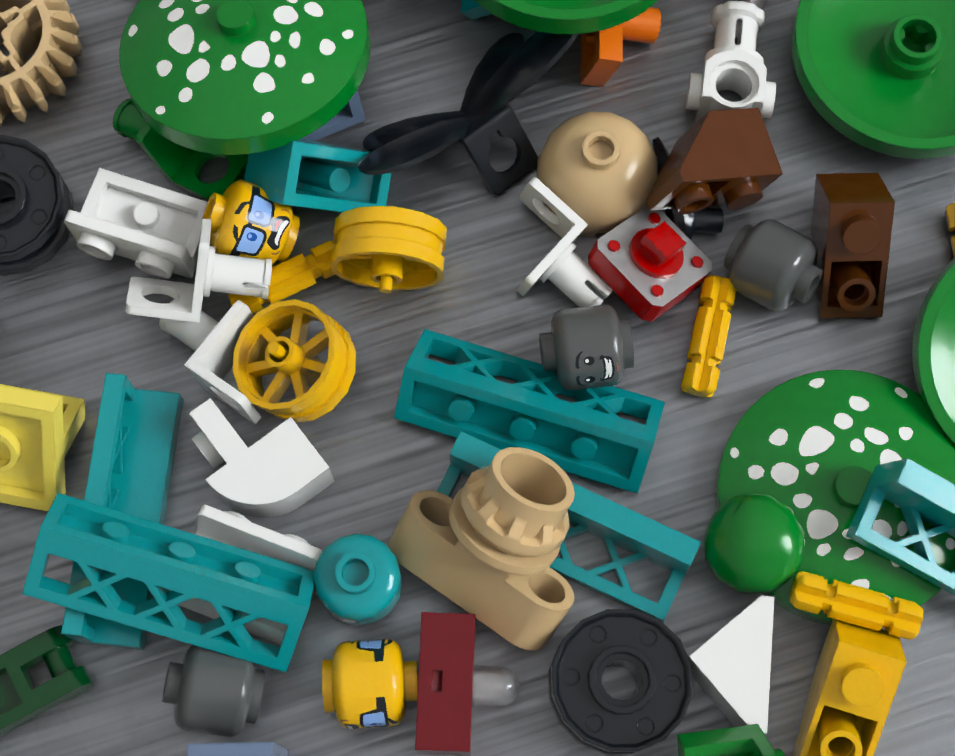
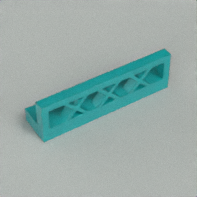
M424 329L404 367L394 418L456 438L460 431L501 450L509 447L530 449L548 457L566 472L638 494L655 442L665 402L615 386L566 390L559 384L555 370L543 371L542 364ZM432 354L455 361L457 364L447 365L428 359V357ZM501 375L514 379L517 383L509 384L496 380L493 376ZM563 394L573 397L578 402H568L557 398L555 395ZM622 412L646 420V423L644 425L619 417L616 413Z
M105 374L84 501L164 525L184 401L180 393L135 389L126 375ZM73 561L70 584L87 578L75 561ZM127 577L112 584L122 600L140 604L153 598L146 584L142 581ZM65 607L61 634L79 644L144 650L147 631Z
M460 431L449 453L450 465L437 492L451 497L462 474L470 477L472 472L483 466L490 465L496 453L501 449ZM572 483L575 496L567 512L569 524L575 527L569 528L560 546L559 554L561 558L556 557L550 568L570 581L630 609H635L664 622L701 542ZM590 533L603 540L611 562L585 570L572 563L564 541ZM615 545L633 553V555L620 559ZM648 560L671 571L658 602L655 603L632 592L623 568ZM614 571L619 585L600 576Z
M908 458L876 465L846 536L955 596V569L947 571L937 565L928 538L944 532L955 538V484ZM884 499L901 508L910 535L892 541L871 529ZM922 520L933 527L925 529ZM913 544L916 553L905 548L904 546Z
M57 493L40 526L22 594L287 672L310 607L315 583L313 579L315 571ZM52 554L77 562L87 578L74 584H68L45 577L44 573L49 555ZM127 577L142 581L146 584L154 598L140 604L125 601L120 598L112 584ZM194 597L211 602L220 617L204 624L186 618L178 604ZM261 617L285 624L287 627L279 647L253 639L243 624Z

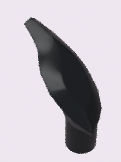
M657 137L652 141L654 152L657 156L659 175L669 157V153L660 138ZM704 208L690 214H679L677 209H665L666 216L690 240H692L693 232H722L724 214L721 208Z

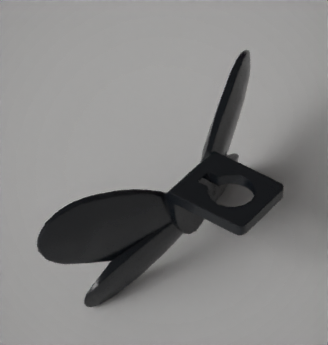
M535 32L526 41L520 33H510L503 36L488 49L477 65L467 86L459 111L407 118L373 131L363 140V147L371 151V153L358 163V170L368 175H380L403 170L439 154L459 141L466 148L489 191L496 195L502 193L534 169L538 161V156L508 103L523 93L552 68L570 48L578 34ZM496 131L500 137L511 138L517 148V157L514 164L505 171H495L489 161V152L492 144L488 137Z

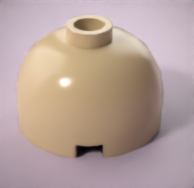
M588 111L567 118L550 133L537 161V178L588 224L579 235L581 237L596 238V233L606 234L648 206L646 199L657 180V156L649 137L633 121L612 112ZM543 202V204L556 215V213L547 204Z

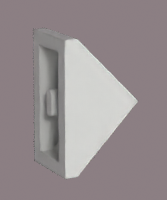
M760 596L688 657L692 664V677L733 726L758 724L764 734H767L774 614V597Z

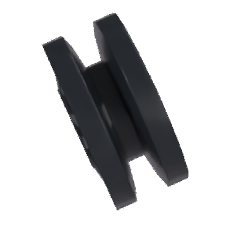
M0 135V200L8 197H14L15 200L8 211L0 214V275L2 276L31 272L52 260L68 239L70 231L65 225L64 220L68 210H73L72 194L48 155L25 139Z
M606 609L581 620L559 644L548 671L549 701L559 724L579 744L603 754H633L665 740L684 719L693 695L692 664L681 640L661 620L635 609ZM621 665L633 673L636 680V689L630 699L617 700L605 691L602 684V675L606 667Z

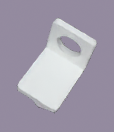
M533 177L527 183L519 198L562 239L525 278L516 291L521 296H524L539 279L543 283L549 279L578 307L601 305L613 290L586 262L573 252L577 247L573 242L588 224L538 178ZM543 202H544L545 204H547V205L556 213V215H555L553 212H551V211L543 204Z
M202 218L194 284L131 277L125 312L131 315L200 323L203 297H209L210 291L261 297V299L267 300L269 295L268 286H270L272 259L266 258L264 260L215 253V247L209 246L212 220ZM163 294L177 301L167 304L156 303L145 299L144 296Z
M240 300L236 301L220 322L202 310L200 323L160 318L159 326L162 331L171 334L195 351L184 366L201 387L256 425L261 416L248 398L222 380L233 366V352L240 333L254 316L249 307Z

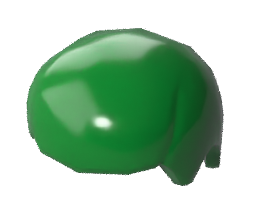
M744 493L729 499L714 512L707 524L703 539L705 559L716 577L738 592L768 593L777 590L795 575L803 561L804 531L793 510L771 495Z

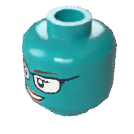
M357 533L339 537L325 547L316 561L313 578L317 595L328 612L344 623L360 626L378 622L393 610L400 598L403 582L398 560L388 545L374 536Z

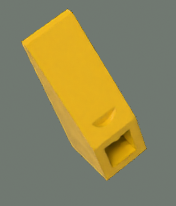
M832 619L814 671L792 756L874 755L907 663L900 637L890 635L888 631L883 629L875 631Z

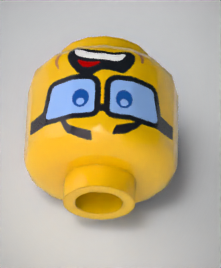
M246 180L233 182L223 195L213 193L206 204L202 217L212 220L210 246L215 247V253L264 260L269 258L272 259V265L276 261L285 262L289 257L297 240L300 227V218L293 214L292 206L270 201L261 187Z
M394 639L357 640L340 643L333 653V659H323L322 695L325 713H335L339 724L347 729L399 725L406 714V702L417 701V660L404 661L402 647Z

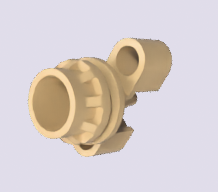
M521 447L505 448L496 453L490 465L483 466L472 472L465 486L457 492L454 499L432 490H422L415 493L393 531L388 546L400 565L469 614H476V619L504 639L525 650H539L547 645L574 602V592L568 581L550 568L560 551V546L570 527L567 510L574 500V487L565 471L541 453Z

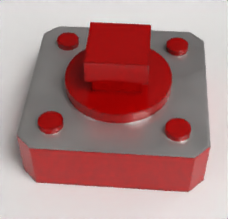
M646 206L597 239L588 254V265L641 320L653 322L698 289L704 283V279L712 272V261L662 210L650 211L649 206Z

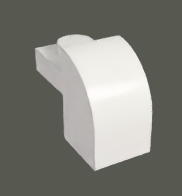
M211 398L189 413L200 429V432L191 438L213 469L223 462L226 464L205 480L226 505L240 513L254 517L281 516L298 509L335 482L330 467L291 417L248 448Z

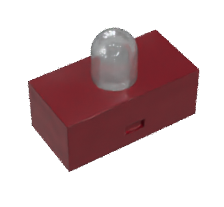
M421 612L415 751L417 754L471 756L473 706L505 707L513 703L519 694V679L509 668L474 665L476 614Z

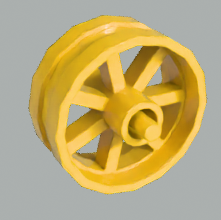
M396 206L358 207L344 211L335 218L334 241L336 246L332 248L331 270L341 279L357 285L379 289L382 293H391L392 290H418L434 286L443 280L444 257L442 252L445 251L447 227L439 219L423 212Z
M297 299L278 301L257 312L242 329L233 352L232 371L239 391L255 406L283 420L291 417L295 423L314 421L332 411L347 394L356 370V350L349 332L315 305ZM310 321H319L324 324L325 329L306 342ZM292 327L290 339L280 336L282 332ZM328 347V359L326 364H324L316 355ZM277 373L266 392H264L262 376ZM292 382L296 398L289 402L279 403Z

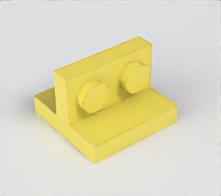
M0 384V503L48 511L57 493L66 495L65 456L85 421V399Z

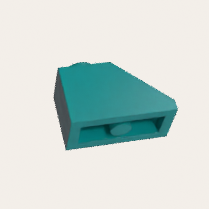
M299 139L298 141L291 140L289 144L279 148L248 154L244 180L261 187L272 202L282 205L344 212L358 207L386 206L392 172L380 175L361 173L358 170V163L371 153L369 151Z

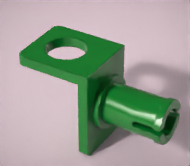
M131 98L124 100L114 113L113 128L118 132L117 134L136 141L170 183L206 201L209 200L213 193L223 195L233 182L241 180L245 175L248 154L219 155L204 153L171 142L144 121L133 105ZM218 157L226 158L229 161V169L222 179L209 184L200 181V170L207 161Z

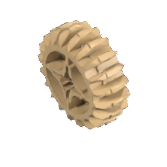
M0 0V45L4 44L9 53V56H5L0 50V127L7 113L12 112L17 120L25 123L27 108L36 105L37 109L47 112L48 102L45 97L49 93L65 96L66 87L61 78L77 77L78 67L73 58L82 55V45L77 37L80 27L74 14L69 12L70 7L67 0ZM35 51L34 55L27 62L29 56Z

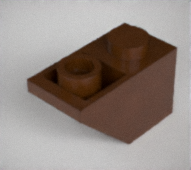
M759 108L710 110L676 141L646 199L650 211L677 209L679 214H690L711 205L726 204L729 210H737L751 206L761 200L763 197L762 191L783 173Z
M879 173L816 174L811 235L818 249L816 267L823 270L822 279L816 289L817 310L820 318L882 317L895 201Z

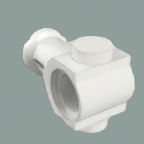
M728 1L724 4L716 5L711 11V24L716 28L714 49L708 51L704 56L702 74L690 72L685 109L696 110L695 122H698L710 110L759 108L762 118L771 119L776 96V82L766 81L767 68L764 65V58L756 52L757 34L765 24V12L755 4L744 1ZM740 19L742 23H736V21ZM721 90H731L739 94L743 100L731 102L722 98L718 92Z

